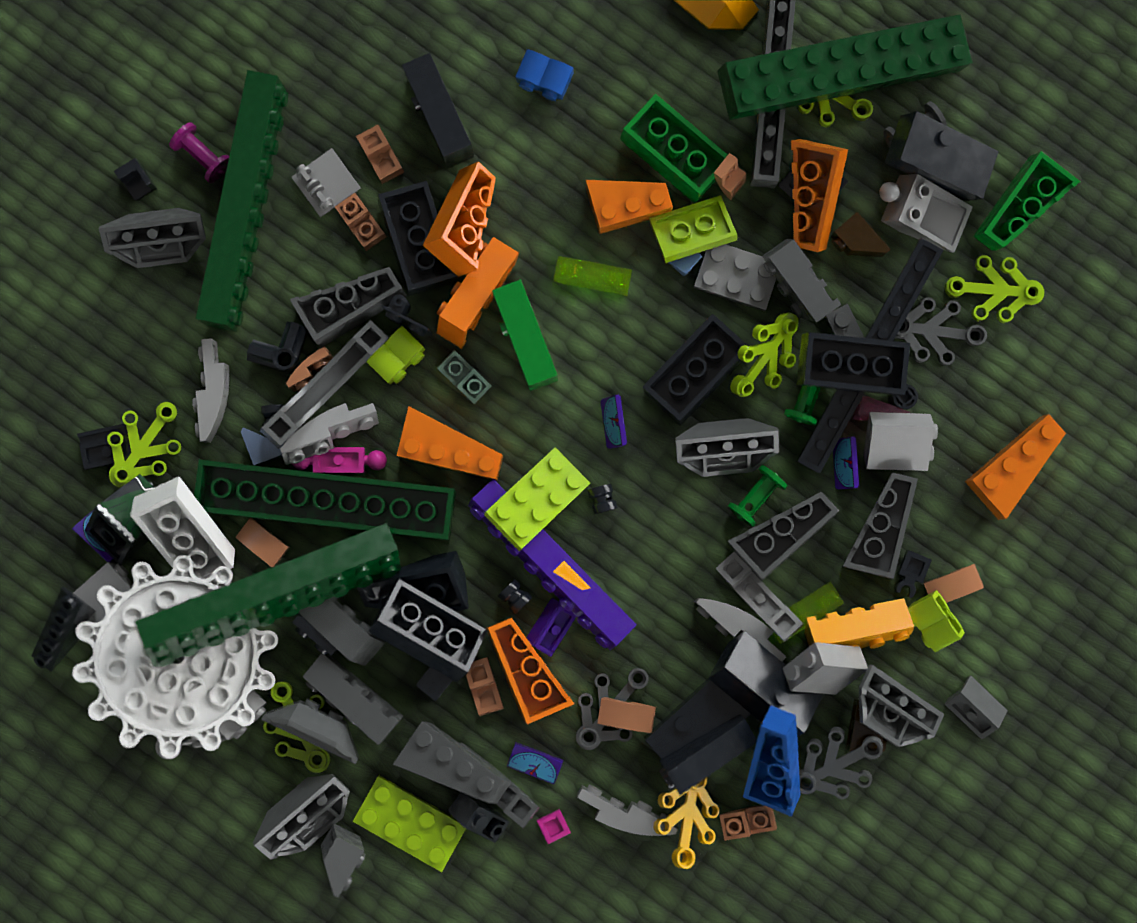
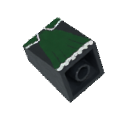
M141 474L94 508L85 528V532L120 566L150 540L131 517L134 497L155 488L153 483L145 479Z

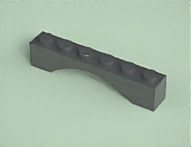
M370 320L311 381L261 428L260 432L279 449L385 344L388 337Z

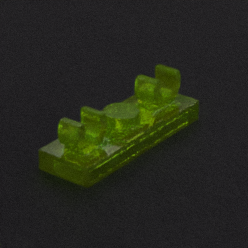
M558 256L554 282L627 295L632 270Z
M831 582L826 583L789 607L804 624L792 636L805 629L807 617L815 616L818 621L827 613L844 604ZM773 632L779 644L783 643L784 641Z

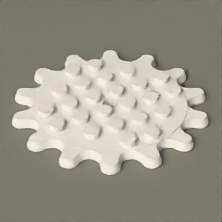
M186 555L176 557L171 573L164 577L157 576L148 563L138 562L132 568L134 585L130 591L120 592L108 585L98 590V601L104 606L106 611L103 620L98 623L85 621L76 628L77 637L92 646L93 655L87 662L79 663L74 667L73 677L78 682L95 683L100 691L97 700L89 706L88 714L96 721L110 715L120 717L123 721V730L120 733L119 740L127 748L136 746L143 736L150 734L158 738L160 753L165 758L177 756L182 740L188 736L197 737L206 750H215L221 743L219 726L223 721L233 720L241 726H249L255 720V713L247 704L246 698L249 692L254 689L269 690L274 686V675L262 669L258 659L262 652L273 649L277 645L278 637L271 630L259 631L253 628L243 636L230 637L218 646H208L200 649L193 656H184V660L181 663L154 667L143 648L134 621L230 584L233 575L228 567L221 566L216 568L209 578L200 579L194 574L192 559Z

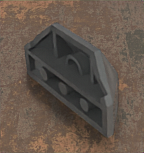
M182 208L128 214L99 227L104 251L110 255L113 254L136 268L188 262L206 239L201 214Z
M749 418L697 423L676 437L677 463L686 466L702 477L753 472L772 456L779 453L778 428Z
M869 665L859 686L860 723L896 747L935 737L944 714L875 666Z
M306 699L305 702L299 700L268 711L263 715L262 721L356 764L359 754L348 723L343 720L344 716L333 710H330L329 713L319 709L320 704Z
M333 774L307 777L267 811L253 841V845L270 860L278 856L305 851L326 833L333 823L336 824L344 817L347 797H349L350 793L349 789Z

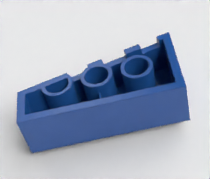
M770 706L760 728L743 797L792 816L801 796L796 715Z

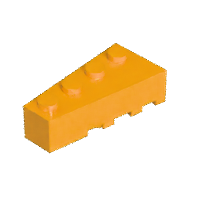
M903 598L873 604L868 611L861 607L852 608L843 616L838 615L837 612L827 613L825 618L818 621L815 616L807 617L804 634L809 647L815 642L860 648L867 646L878 648L883 646L885 641L894 639L895 642L908 639L909 635L913 632L914 625Z

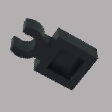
M906 550L897 574L904 577L902 581L896 584L895 592L900 593L901 588L906 585L909 588L907 597L913 598L916 593L915 581L923 583L932 560Z

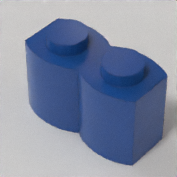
M527 49L516 74V81L520 83L519 87L526 91L533 92L534 89L541 91L542 96L551 101H556V98L563 100L574 70L573 67L563 62L550 59L538 52Z

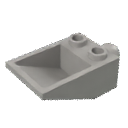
M919 174L899 175L896 183L886 182L881 186L879 191L880 197L885 202H888L881 219L883 223L916 239L923 238L943 250L951 253L955 252L972 206Z

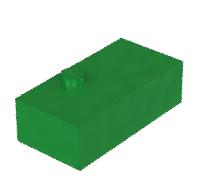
M656 93L623 128L620 140L693 203H697L715 183L714 172L728 155Z
M521 279L492 290L503 320L499 322L504 337L509 335L529 390L532 391L558 381L556 369Z

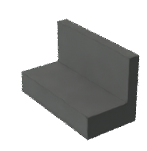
M971 675L967 677L962 688L945 702V705L981 739L999 729L1008 711Z

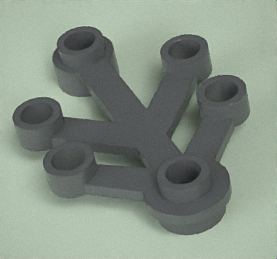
M926 297L920 301L918 307L907 315L903 323V331H899L895 337L910 343V348L914 352V360L922 363L929 359L930 352L926 347L920 345L912 333L923 335L938 354L939 363L943 366H948L954 362L955 355L944 346L938 337L966 340L970 346H979L985 342L987 332L980 325L971 326L967 330L939 326L946 319L960 312L961 306L954 300L946 303L944 309L925 324L913 323L924 313H930L935 309V300ZM925 301L930 302L931 309H925L923 303ZM950 304L956 307L955 313L949 311L948 307ZM972 332L977 333V341L971 339L970 334ZM919 350L925 352L926 356L924 359L918 357L917 353ZM943 354L950 356L949 362L943 360Z
M641 668L632 669L628 674V683L614 699L625 702L635 689L644 688L649 680L646 671ZM599 673L594 679L595 685L598 687L599 710L601 698H609L608 686L610 679L604 673ZM636 673H640L643 676L642 681L639 683L633 681V676ZM601 676L607 679V683L604 686H600L597 683V679ZM582 693L579 696L578 703L582 711L583 726L576 733V741L581 748L592 750L598 747L601 741L620 740L627 742L632 738V730H628L630 734L627 738L620 736L622 728L601 731L605 725L598 724V718L594 723L592 722V695ZM588 696L591 699L590 704L583 705L581 698ZM591 732L594 735L593 740L586 741L584 734Z
M833 727L828 735L830 742L824 766L814 771L816 759L822 752L823 744L819 739L809 740L806 747L808 754L805 767L799 770L800 793L811 794L818 790L835 795L838 799H846L850 793V786L846 782H838L835 785L822 780L828 776L856 783L862 788L869 787L872 783V775L869 771L861 770L854 772L844 768L864 757L869 759L880 757L883 750L882 741L876 736H868L863 740L862 746L836 759L839 745L843 742L845 733L842 728ZM838 732L841 738H833L832 733ZM868 743H876L877 748H869ZM816 744L819 750H812L810 745ZM866 776L868 777L869 781L862 782L860 780V777ZM802 778H809L811 780V783H804L802 781ZM843 787L847 792L841 794L837 789Z

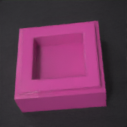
M560 809L537 819L547 844L571 833Z

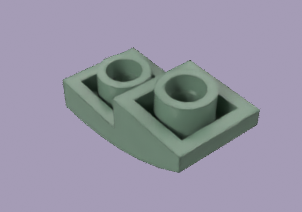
M455 350L437 367L473 404L491 387Z

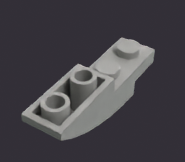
M201 339L202 346L198 348L200 361L204 365V371L201 372V383L203 387H206V390L196 391V397L193 398V409L195 413H198L195 433L196 437L200 438V442L211 443L221 424L227 405L230 380L229 365L219 363L217 342L215 340Z
M346 403L307 422L280 448L285 465L299 463L305 458L314 455L325 454L329 450L334 449L333 439L344 438L350 433L368 430L374 425L379 424L374 404L371 403L349 411Z
M697 598L694 601L699 605L696 610L706 619L711 616L717 622L715 628L725 637L728 634L735 637L740 630L742 632L746 631L780 661L786 658L783 653L767 640L774 631L751 614L715 600Z
M590 784L588 788L582 785L578 791L577 798L598 809L595 814V820L633 834L665 836L657 834L654 831L653 825L657 819H665L668 815L661 813L660 816L651 812L652 807L640 800L638 803L631 801L626 810L624 809L625 804L614 797H611L610 800L601 796V790ZM662 822L661 825H660V828H661L662 831H663L664 828H665V825H664L663 822ZM674 825L666 835L676 834L678 831L677 826Z

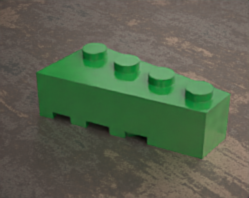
M1042 151L1029 156L973 237L991 251L1004 248L1023 232L1028 225L1044 214L1049 207L1058 202L1064 194L1081 181Z

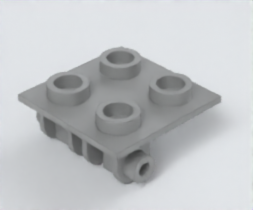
M332 148L306 167L304 164L296 168L297 173L292 176V179L320 217L361 189Z

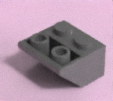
M333 823L321 844V850L333 895L339 897L342 890L346 891L352 881L351 874L355 867L359 868L365 854L360 836Z

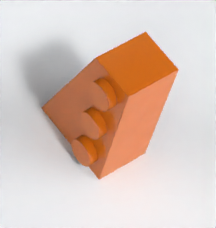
M586 180L585 187L599 234L647 221L651 217L670 212L673 209L666 183Z

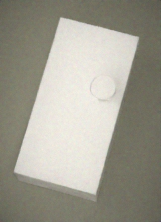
M179 476L134 497L131 517L172 568L174 560L180 555H186L192 559L194 574L200 579L209 578L218 567L233 568L234 547Z

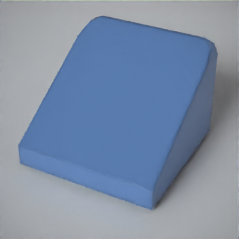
M696 253L668 263L681 275L685 276L700 260L702 255Z

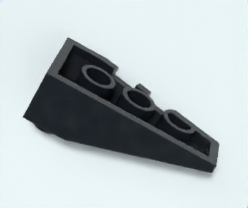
M457 551L427 557L401 567V570L390 578L382 577L373 581L367 587H357L365 607L380 608L388 591L399 579L454 611L466 610L469 607L465 570Z

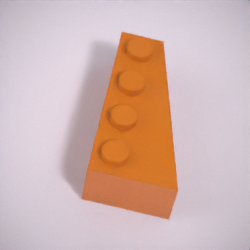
M1050 414L1041 416L965 482L998 520L1007 519L1066 433Z

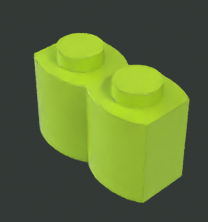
M401 326L367 360V363L388 384L393 382L397 384L406 376L405 370L409 365L413 364L415 366L423 359L425 348Z
M937 590L908 607L913 625L921 630L924 644L934 652L958 641L965 633L961 624Z

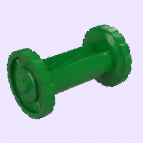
M802 386L794 409H785L784 415L799 423L815 426L817 419L812 417L811 414L820 388Z
M761 465L759 468L763 476L740 504L736 505L730 502L727 506L740 521H744L751 527L756 525L752 518L773 491L777 487L782 490L788 487L777 473L764 465ZM747 503L752 504V509L750 511H746L745 505Z

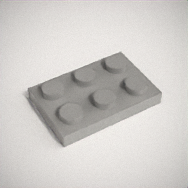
M724 244L706 250L694 288L765 312L776 278L766 271L763 265L765 260L762 256Z

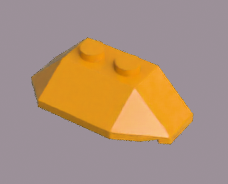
M674 0L707 29L743 30L759 11L753 0Z

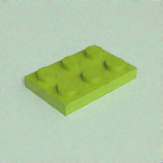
M721 195L649 218L665 263L737 241L736 230Z

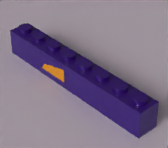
M492 479L469 502L468 506L470 507L471 514L478 520L482 519L488 526L489 532L506 544L505 547L508 552L515 557L518 556L524 562L523 566L530 574H535L542 581V586L549 593H554L560 599L559 603L567 611H572L578 617V623L584 629H589L596 636L595 640L600 646L609 650L616 647L637 624L543 529L522 550L518 551L484 516V513L506 493Z

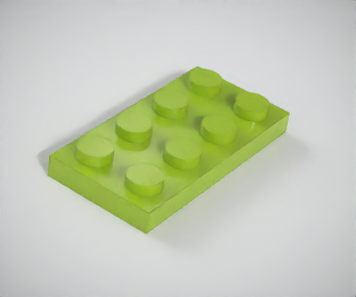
M555 447L484 513V516L520 551L588 487L590 482Z
M380 775L377 777L353 820L354 823L440 872L443 871L466 830L454 817Z

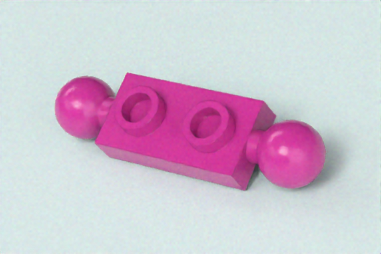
M334 447V449L329 450L325 454L314 455L305 458L299 463L291 464L297 470H305L310 465H313V473H365V465H368L372 470L383 469L387 464V457L379 450L365 455L364 447Z

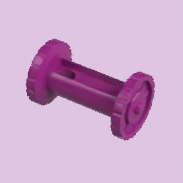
M192 122L186 123L173 135L169 147L174 151L184 148L207 169L205 180L213 183L226 172L229 156L226 154L218 158L194 136L197 127Z

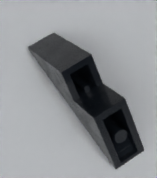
M65 587L61 588L31 655L38 667H46L51 672L80 640L76 635L77 626L82 622H87L96 612L91 606Z

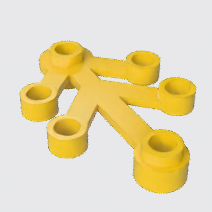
M707 777L685 792L686 799L684 804L665 819H657L653 825L654 831L657 834L666 835L675 824L682 820L678 848L672 853V862L677 868L688 869L695 862V854L689 848L693 822L699 831L698 840L700 843L712 844L716 838L715 832L708 827L703 816L705 818H716L719 815L718 805L713 803L705 789ZM675 788L669 793H661L658 797V804L661 808H672L676 800L685 793L679 795ZM666 796L669 798L667 805L664 802ZM697 796L703 804V816L701 815L699 809L696 806ZM710 806L712 807V810H713V812H712L711 815L709 814V811H708ZM662 822H663L664 825H665V828H664L663 831H662L661 828H660V825H661ZM706 832H707L708 835H709V838H708L707 841L705 840V833H706ZM680 854L683 855V859L681 862L679 860Z

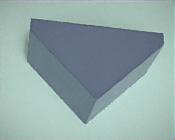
M242 428L241 434L254 466H262L283 458L280 448L278 449L269 439L246 428Z

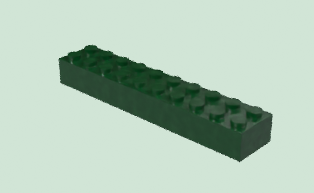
M961 14L730 61L719 68L717 73L729 120L960 72L973 62Z
M247 70L196 319L208 327L236 332L237 326H241L243 321L242 302L247 300V278L251 277L253 273L251 258L258 248L257 229L261 228L263 224L262 205L266 204L268 200L267 181L268 179L271 180L274 167L271 165L273 155L276 156L278 151L277 133L283 127L282 108L286 107L288 103V92H286L284 85L277 75Z
M199 460L194 496L208 513L365 531L387 524L391 534L450 540L456 490L436 486Z
M383 524L135 620L134 623L143 648L153 666H167L182 656H193L200 649L208 646H218L230 637L243 636L258 626H269L276 619L284 616H294L301 609L309 606H319L324 600L332 597H342L349 590L357 587H367L373 581L382 577L390 578L401 570L398 549L387 524Z

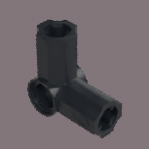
M287 321L279 347L253 340L247 351V361L280 370L285 374H292L300 365L299 358L308 329L301 324ZM285 356H291V363L288 366H282V359Z

